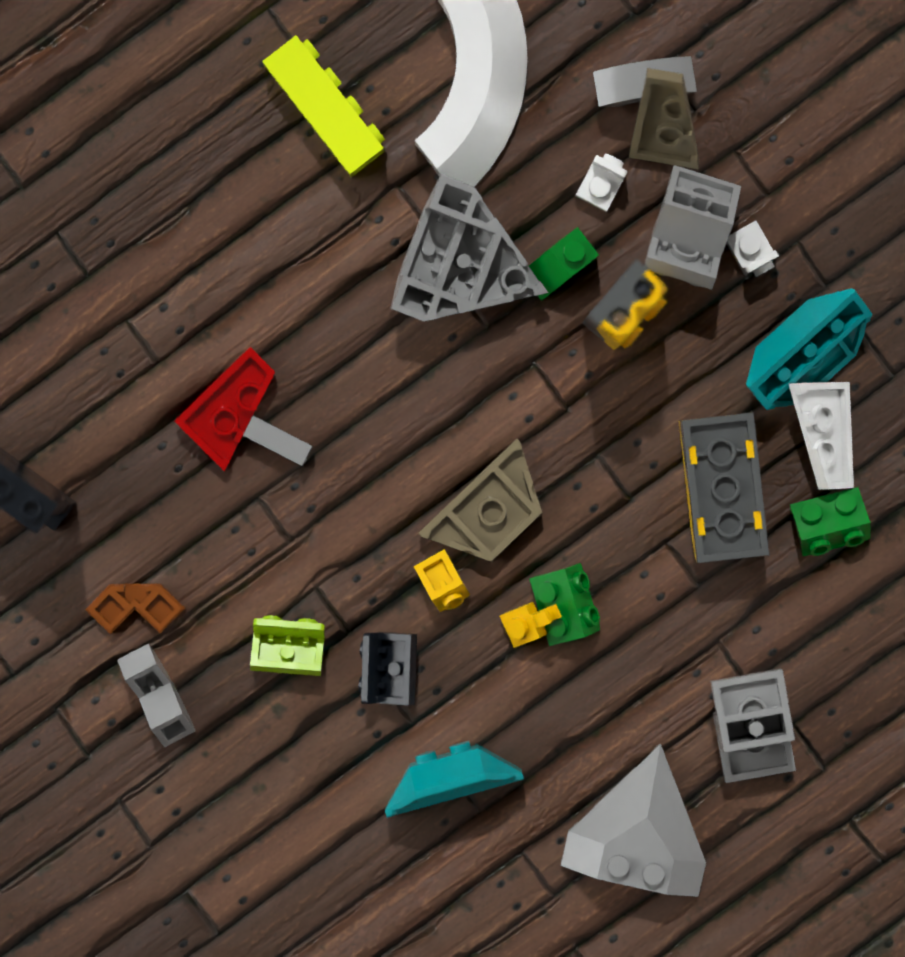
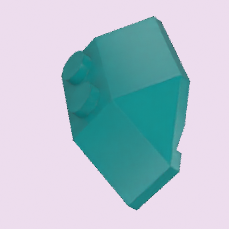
M852 288L808 299L756 346L746 386L766 410L794 405L789 384L828 382L857 355L865 334L866 324L870 322L872 312Z
M469 741L449 746L450 752L438 756L435 751L421 753L415 756L416 762L409 764L385 807V814L388 818L524 780L522 770L478 744L470 746Z

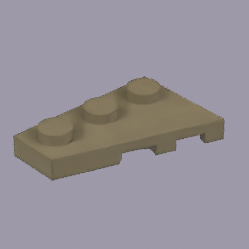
M647 68L629 158L699 169L700 159L683 74Z

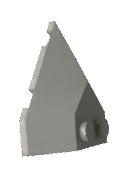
M441 174L421 213L397 278L390 309L425 322L548 292L529 268L527 261L497 218L490 212L477 189Z
M659 744L650 752L651 754L636 768L634 767L594 805L591 811L568 830L561 866L612 883L666 895L698 897L706 861L663 748Z

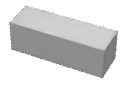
M255 416L252 417L243 436L301 466L304 465L313 448L312 445Z

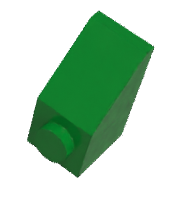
M578 227L529 265L536 278L541 281L548 292L537 295L541 301L598 258L599 254Z

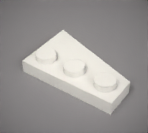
M850 382L789 384L818 490L854 488Z

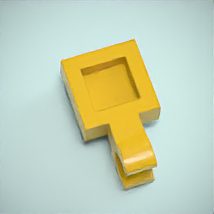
M534 602L500 615L513 648L545 636L547 631L544 626L562 617L557 604L537 611Z

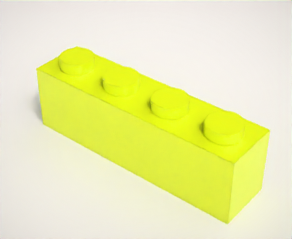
M295 35L262 62L352 178L385 152L381 145L385 138L373 123L367 127L359 117L364 111L351 95L345 99L337 87L342 83L331 68L328 67L325 70L321 68L316 61L320 54L308 39L301 42L297 35Z

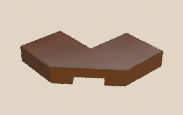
M161 583L109 584L85 610L109 634H112L134 610L140 613L159 633H162L186 607Z

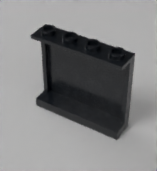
M0 447V509L35 534L39 533L44 524L53 531H56L74 507L76 501Z

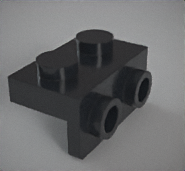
M394 632L364 633L360 645L362 676L358 684L361 703L415 705L417 634Z

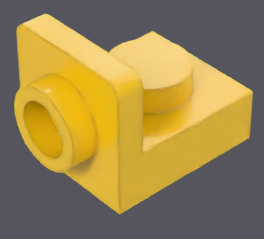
M445 549L414 566L428 595L440 612L445 609L452 610L460 606L464 599L470 596L468 589L461 580Z

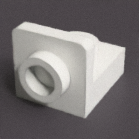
M606 153L603 158L596 155L575 196L607 212L628 172L622 168L624 163Z
M757 221L729 235L726 242L744 275L753 271L757 277L775 267L771 260L779 255L776 250L773 251Z

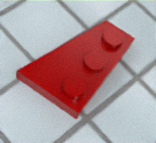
M250 346L174 422L225 472L275 371Z

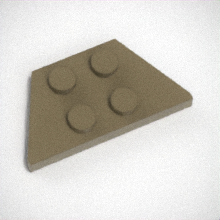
M516 439L435 516L419 532V535L490 562L498 556L542 513L521 442Z

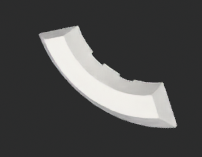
M438 0L453 31L457 54L456 71L450 94L443 109L427 130L415 140V145L439 177L443 174L475 187L504 150L515 127L522 106L528 62L526 34L517 0Z

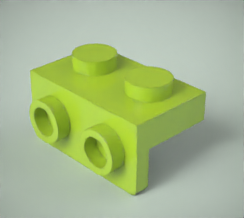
M273 615L264 616L262 619L254 618L250 671L321 676L325 641L324 624L309 618H302L298 621H286Z

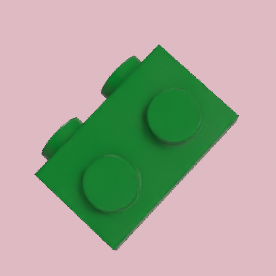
M858 487L790 504V513L800 540L802 556H820L828 553L831 549L843 546L855 547L871 537V522Z
M581 563L529 578L538 610L557 604L562 615L561 618L544 626L547 631L546 637L549 646L584 638L600 631V615L598 609L593 604L589 591V578L583 571Z

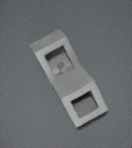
M691 56L647 60L594 71L593 75L599 107H620L639 102L647 68L681 73L684 76L687 94L697 92Z
M149 643L117 660L125 681L140 700L151 731L164 748L196 731L172 680Z

